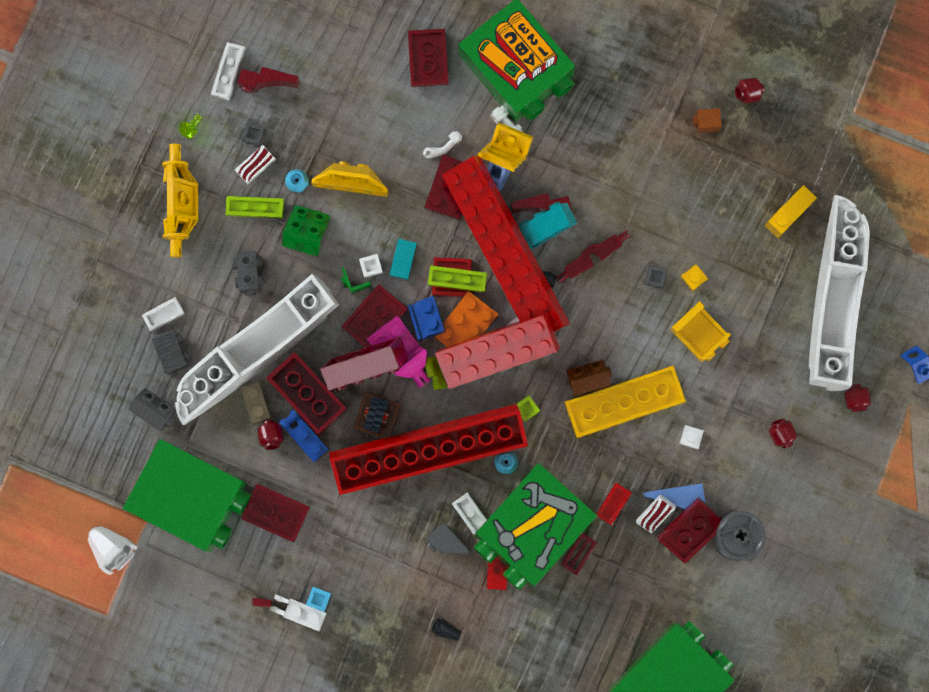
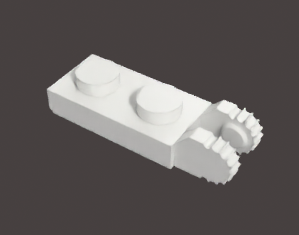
M275 594L274 599L276 601L284 602L288 606L285 611L276 606H271L269 610L283 615L284 618L320 631L327 614L326 612Z

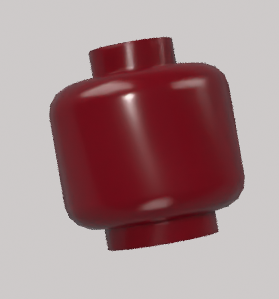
M757 78L742 79L735 86V96L744 104L759 101L764 93V85Z
M853 384L850 389L844 392L846 408L852 410V412L866 411L867 407L871 405L869 389L861 387V384Z
M782 418L771 423L769 434L774 445L782 446L783 449L791 447L793 441L797 438L792 422Z
M267 420L257 429L259 445L266 450H275L283 443L282 426L279 423Z

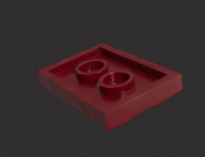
M445 28L408 31L411 87L449 85Z
M442 155L424 209L457 220L461 219L462 212L445 183L442 174L463 161Z
M378 284L341 328L365 348L371 346L367 341L369 336L394 317L398 316L401 318L408 308Z
M256 484L241 520L295 543L310 507Z
M698 497L657 536V539L686 564L717 534L719 524L723 519Z

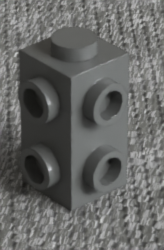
M256 251L237 252V258L233 259L234 269H238V277H235L236 288H239L240 292L246 296L256 295V292L261 291L260 286H263L262 274L259 275V267H262L261 256H258Z
M146 388L134 398L129 409L160 432L166 426L170 427L175 420L173 416L176 409Z

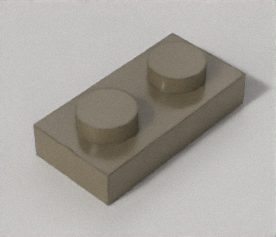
M260 382L241 387L251 423L257 424L271 419Z

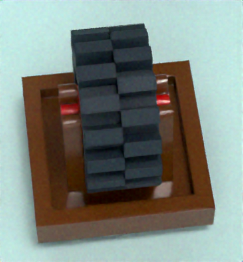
M365 392L353 429L379 438L390 437L402 404Z

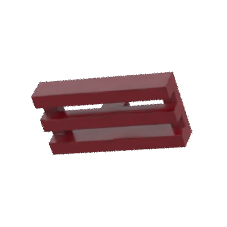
M582 533L571 547L561 566L577 576L596 547L597 542ZM582 538H584L585 541L583 545L581 546L576 556L568 566L566 563L568 562L569 558L575 551L576 547L578 546ZM590 542L592 544L577 569H573L578 558Z

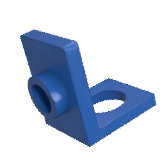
M915 346L901 354V357L911 365L918 384L929 379V356L924 351ZM919 353L917 357L909 358L910 354Z

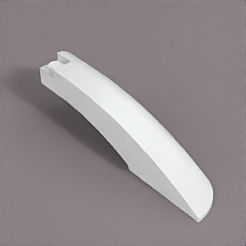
M835 195L833 198L824 242L815 299L808 367L810 369L809 384L826 387L828 391H842L852 386L856 330L868 265L870 236L869 225L865 215L859 212L853 202L838 195Z
M311 274L270 310L228 341L217 346L184 375L178 385L177 402H175L176 412L182 425L192 421L240 388L328 318L327 315L339 306V303L322 280L316 275Z

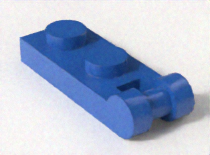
M292 410L289 413L290 415L285 420L279 421V423L315 463L329 450L300 416ZM296 421L299 425L292 429L290 425Z

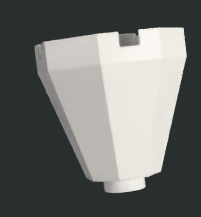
M103 526L94 527L89 532V545L99 568L104 573L111 575L114 573L112 570L115 568L119 571L133 558L135 553L132 550L137 549L133 541Z

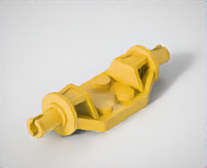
M169 144L170 161L162 163L164 168L163 182L167 183V218L163 219L164 234L162 238L170 241V257L181 258L182 241L189 239L190 232L198 222V183L188 169V162L181 161V144ZM177 169L180 170L183 178H179ZM178 224H184L181 233H176Z

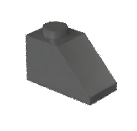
M444 522L426 537L428 540L426 544L433 552L436 550L439 553L467 554L470 552Z

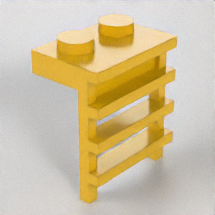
M499 122L492 141L478 153V156L514 172L515 168H518L519 164L521 165L526 160L533 136Z

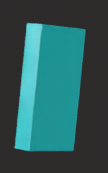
M398 239L389 276L404 280L409 279L417 243Z

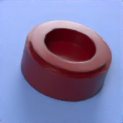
M252 598L253 606L271 607L272 600Z

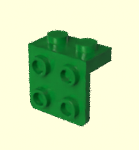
M295 206L283 231L282 246L318 257L322 238L330 221V215L302 206Z

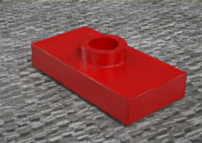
M615 483L598 509L597 517L612 526L632 492Z
M497 557L491 564L488 562L487 589L506 590L507 579L502 574L507 570V566Z

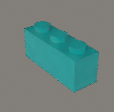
M556 202L549 206L550 210L546 212L541 211L535 214L534 219L531 221L525 220L518 224L531 250L577 224L568 203L560 204V202Z

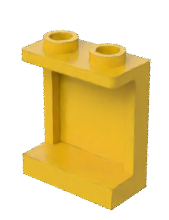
M699 301L670 330L702 363L705 359L709 362L716 355L714 351L718 347L724 348L730 342L728 338L731 334L727 333L706 312L705 306Z

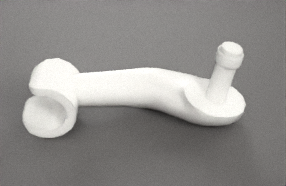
M458 131L452 132L449 135L451 140L445 146L440 148L426 147L423 155L426 158H434L447 154L455 144L462 140V135Z

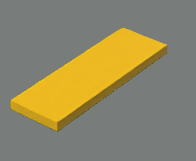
M673 365L565 401L564 403L576 438H580L685 403L686 399Z

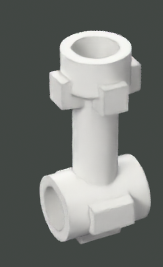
M504 106L497 107L492 111L490 116L496 124L502 122L523 132L519 124L514 125L508 119L509 112Z

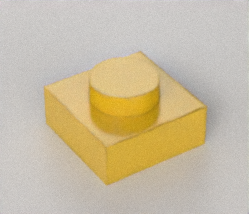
M696 264L681 275V278L692 292L708 279Z

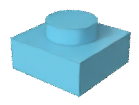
M312 587L306 605L325 612L332 593Z

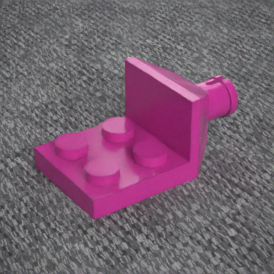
M396 316L369 336L367 341L370 345H374L400 336L408 359L404 362L403 366L399 367V371L393 374L412 378L417 387L421 388L425 385L422 380L426 383L431 380L423 369L426 364L427 351L419 346L400 318Z

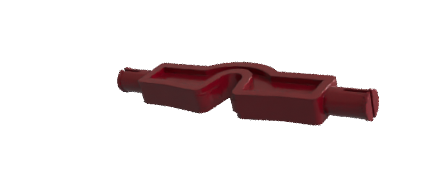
M626 230L619 236L613 235L601 244L587 247L581 253L580 258L566 266L565 271L556 276L558 282L561 283L569 277L573 279L594 266L590 258L591 254H595L601 261L605 260L622 246V242L631 237L628 234L629 232Z

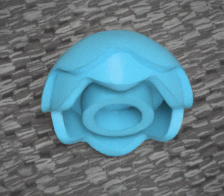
M293 169L286 175L285 183L290 191L299 193L308 186L309 179L303 170Z
M508 451L497 454L494 464L498 472L511 474L518 467L519 461L514 452Z

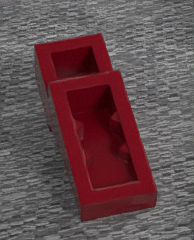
M266 67L261 68L260 74L241 69L238 79L239 87L246 93H252V91L258 93L259 89L271 86H286L298 89L300 83L298 76Z
M548 193L511 202L512 213L525 211L546 212L550 210L549 206L556 202H560V204L568 203L571 211L572 208L569 196L550 200Z

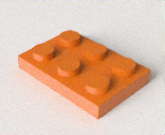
M468 291L444 321L443 325L446 332L434 337L447 347L482 335L499 314Z

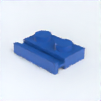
M434 296L418 301L416 304L408 305L419 341L446 332Z

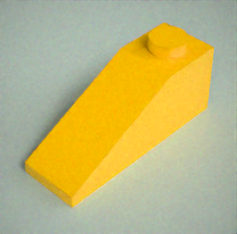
M803 185L764 226L779 238L817 197Z

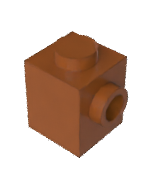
M720 108L697 110L695 116L692 117L696 133L720 131L722 127Z

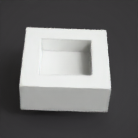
M378 254L359 259L364 278L383 273Z
M685 425L679 444L698 450L704 431Z

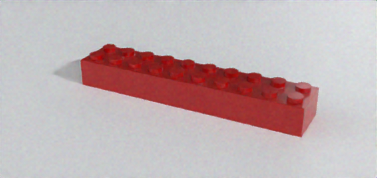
M472 156L442 174L445 183L519 321L547 312L554 333L569 325L568 318L482 158Z
M514 404L329 452V457L339 495L527 447L528 443L518 405Z

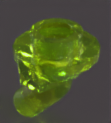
M196 113L191 123L187 121L181 122L179 125L181 135L188 139L193 138L197 134L196 127L203 117Z

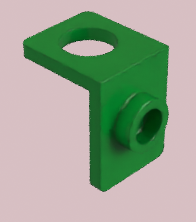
M341 268L344 274L341 280L345 288L349 287L351 294L372 287L369 281L352 288L345 268Z

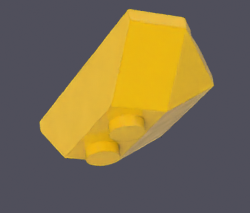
M340 161L339 164L333 163L312 179L313 187L388 197V189L372 168L365 164L351 166L348 162Z

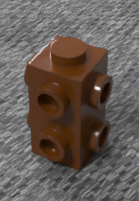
M603 360L566 370L569 385L574 396L611 386L610 377H612V372L609 366L606 367Z

